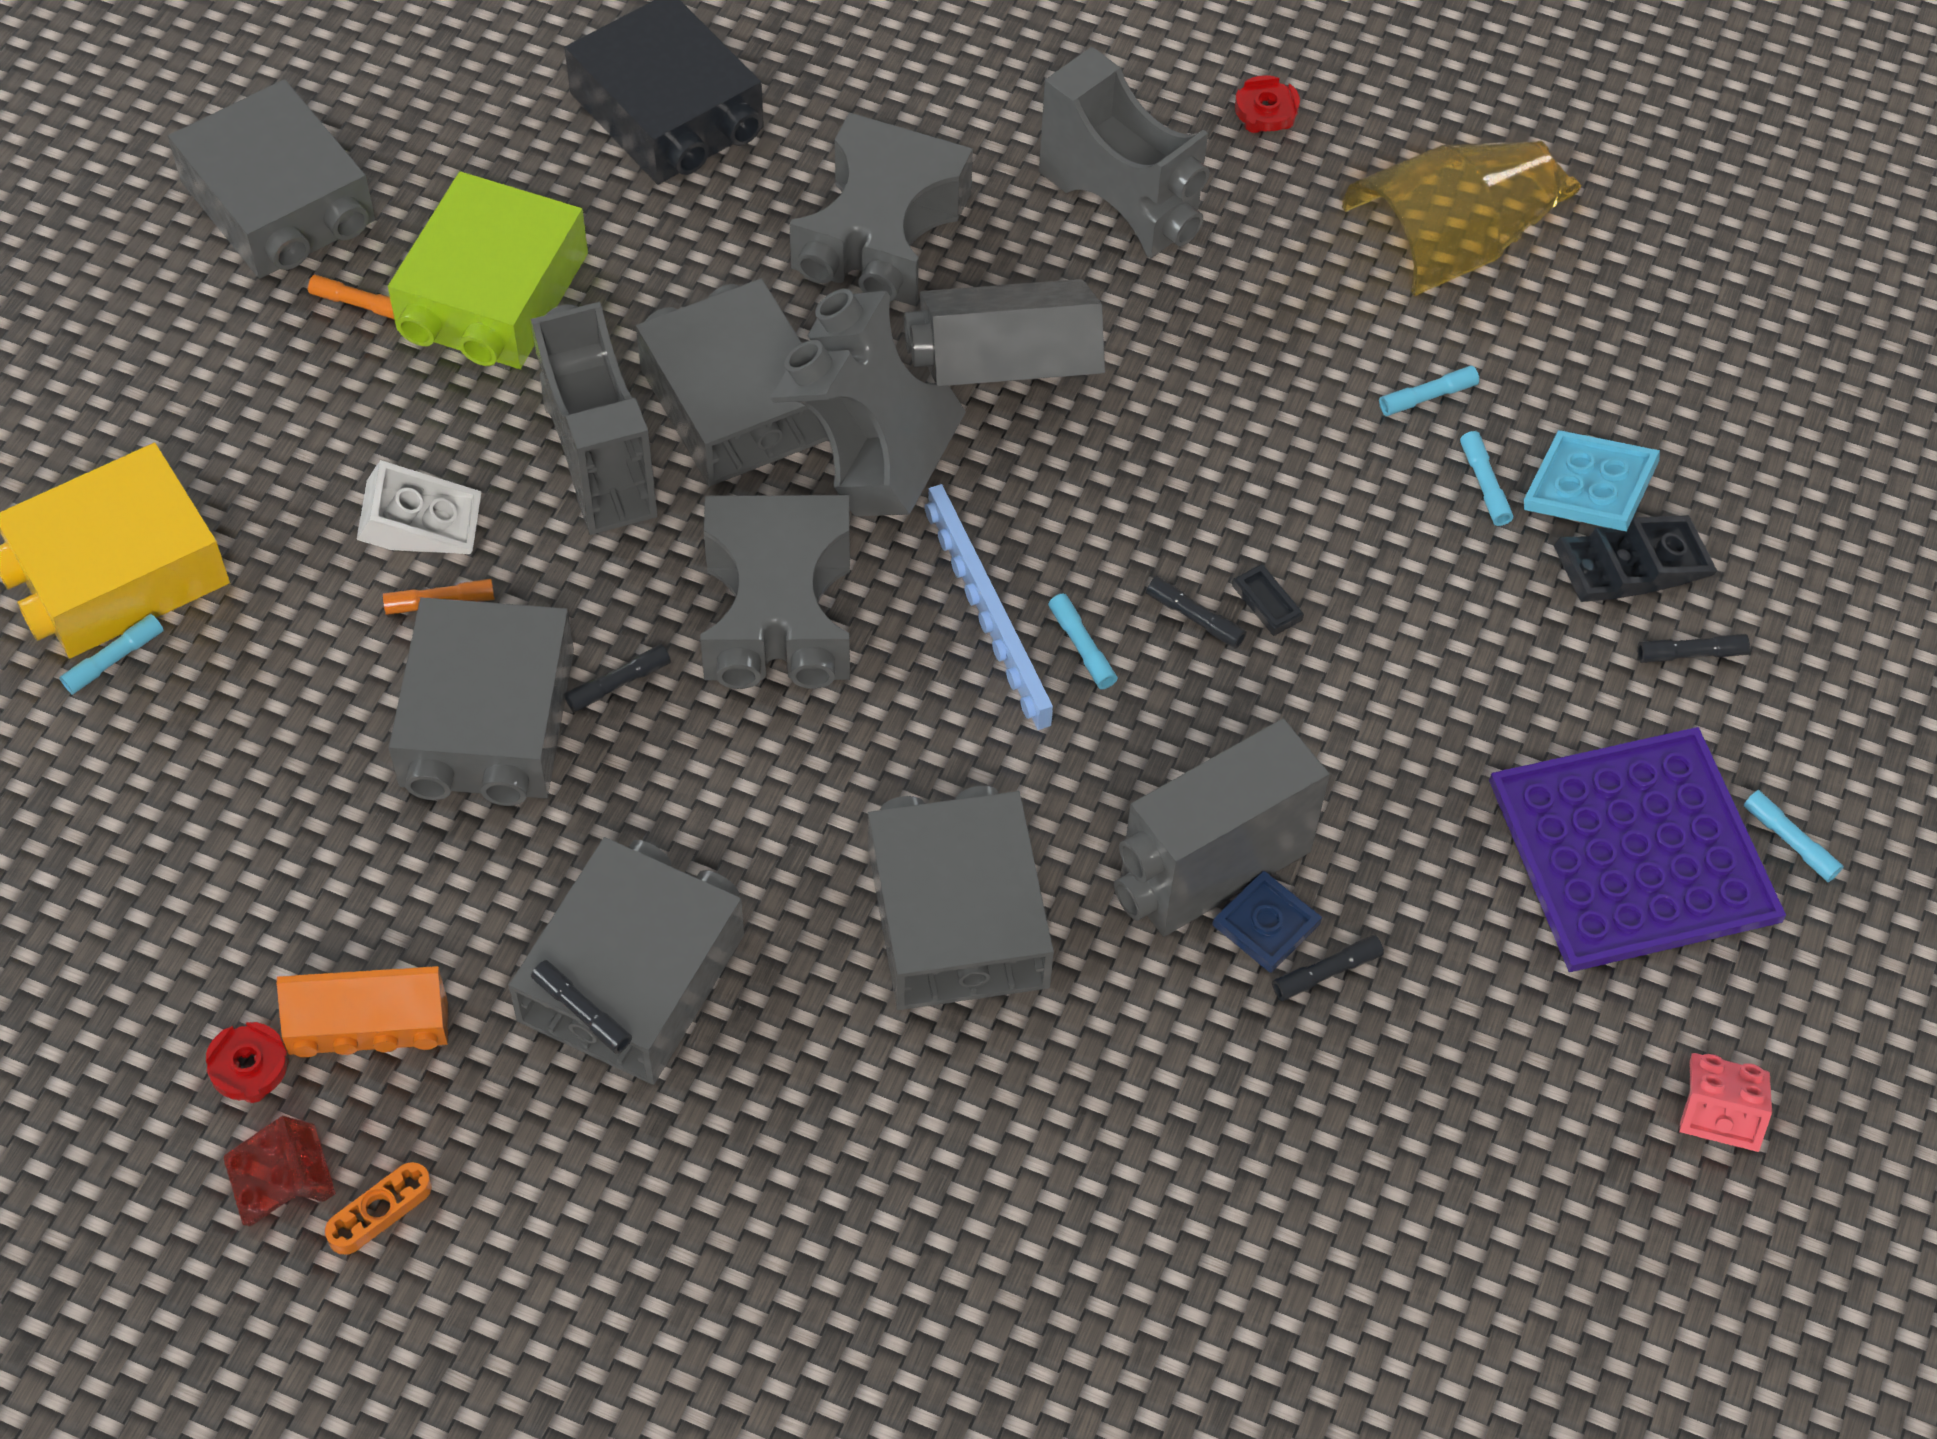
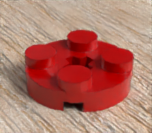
M1269 75L1256 76L1245 81L1244 87L1240 90L1238 89L1236 93L1235 112L1238 118L1245 123L1244 127L1246 130L1258 133L1260 131H1278L1293 127L1300 105V97L1295 87L1290 83L1287 87L1279 83L1280 78ZM1262 101H1268L1271 106L1263 105Z
M246 1022L247 1026H241L236 1029L231 1026L224 1029L212 1040L206 1052L207 1073L214 1088L223 1096L233 1100L257 1103L281 1083L287 1071L289 1057L280 1035L274 1029L262 1023ZM251 1054L255 1055L254 1065L241 1068L238 1062L240 1057L248 1058Z

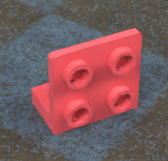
M1692 1053L1690 1058V1093L1680 1121V1132L1759 1152L1772 1115L1770 1073L1754 1064L1746 1063L1742 1065L1725 1061L1714 1054L1701 1055Z

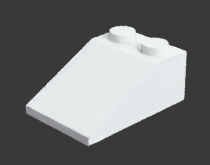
M380 460L367 479L357 540L389 550L471 554L474 545L481 491Z

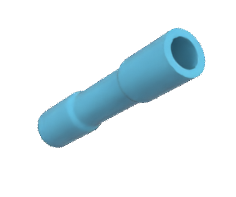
M1471 365L1419 386L1405 388L1382 396L1379 399L1380 408L1385 416H1390L1413 408L1427 400L1479 384V375L1476 368Z
M1477 431L1468 432L1460 438V442L1469 465L1473 468L1480 484L1491 519L1496 526L1506 525L1514 517L1511 508L1497 482L1480 433Z
M1066 594L1056 595L1049 601V608L1083 658L1085 667L1098 688H1109L1117 681V675L1104 654L1098 650L1068 596Z
M152 614L147 615L127 629L121 637L61 675L59 677L60 681L72 695L98 678L111 665L164 631L163 627Z
M1760 790L1754 792L1744 803V807L1799 853L1803 861L1824 880L1830 882L1841 872L1844 866L1820 844L1812 841L1785 816L1784 812Z

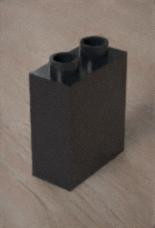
M653 0L564 47L570 93L657 185L679 173L689 175L696 172L704 165L707 158L733 144L742 146L749 143L764 128L762 82L681 0Z

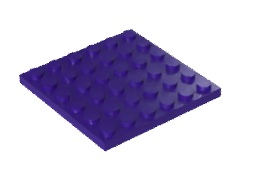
M1699 727L1491 773L1490 785L1569 973L1783 923L1786 913Z

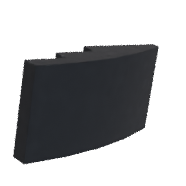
M1689 515L1633 517L1627 531L1596 527L1590 536L1560 537L1554 545L1580 602L1611 600L1647 594L1710 577L1717 572Z

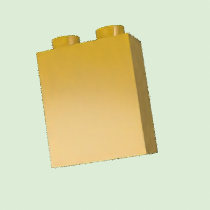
M155 442L0 512V533L5 542L0 545V578L8 590L26 582L32 595L17 601V604L29 629L37 641L55 633L69 659L123 634L127 629L149 614H152L155 618L160 617L230 584L217 541Z

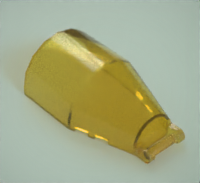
M1541 140L1537 142L1450 144L1438 146L1350 184L1343 199L1342 209L1346 212L1379 197H1383L1390 204L1401 221L1410 244L1414 264L1411 292L1416 296L1497 260L1503 254L1504 249L1512 242L1518 241L1522 233L1531 224L1534 226L1557 203L1577 194L1581 184L1575 177H1569L1551 156L1547 145Z

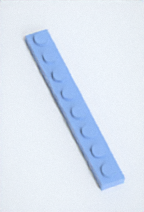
M940 484L929 488L928 503L925 504L928 521L930 524H936L939 530L938 538L940 545L944 551L949 550L952 556L951 564L956 577H962L966 584L965 593L971 606L976 605L979 611L978 618L984 633H990L993 639L992 647L997 660L999 662L1004 661L1007 667L1006 675L1010 687L1013 690L1018 689L1021 696L1020 703L1027 719L1032 718L1037 730L1051 726L1053 705L943 485Z

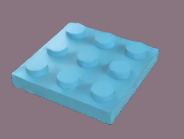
M1558 430L1524 498V510L1627 531L1660 461V450Z

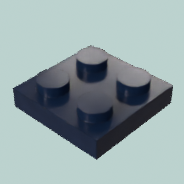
M1263 871L1214 918L1213 927L1268 972L1272 973L1321 924L1322 917Z

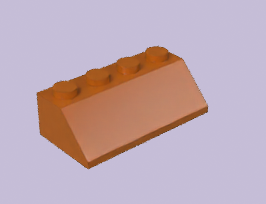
M438 966L277 976L281 1033L288 1055L312 1057L317 1053L328 1052L350 1055L359 1050L375 1049L379 1052H392L397 1048L405 1047L429 1050L437 1045H448V1000Z

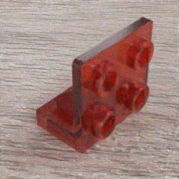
M282 1115L224 1155L225 1166L243 1225H254L297 1195L324 1202L336 1194L315 1125Z

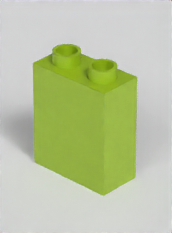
M459 171L388 285L397 331L405 339L419 346H430L435 342L460 350L469 360L479 365L491 366L498 362L521 369L535 346L531 319L545 316L550 310L558 306L588 254L583 209Z

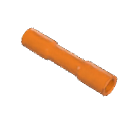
M316 274L310 278L308 284L309 294L335 302L348 303L371 310L375 314L394 319L389 296L373 294L346 286L342 282Z
M492 579L464 582L455 586L426 590L412 589L383 593L386 615L418 611L420 597L476 602L495 600Z

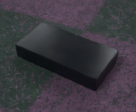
M1263 564L1233 579L1232 587L1273 636L1303 621L1304 613Z

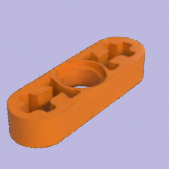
M410 1162L403 1164L331 1217L325 1227V1236L331 1249L342 1255L356 1252L423 1202L429 1196L432 1189L427 1169L419 1163ZM410 1177L414 1181L418 1180L420 1186L414 1190L410 1186L406 1187L404 1181ZM391 1189L395 1190L396 1195H400V1203L396 1202L395 1196L390 1191ZM383 1199L390 1203V1209L384 1216L372 1217L367 1213L369 1205L375 1200ZM361 1213L362 1219L367 1225L366 1228H363L361 1221L358 1223L357 1214ZM344 1227L346 1230H351L353 1236L346 1240L343 1236L339 1237L337 1231Z

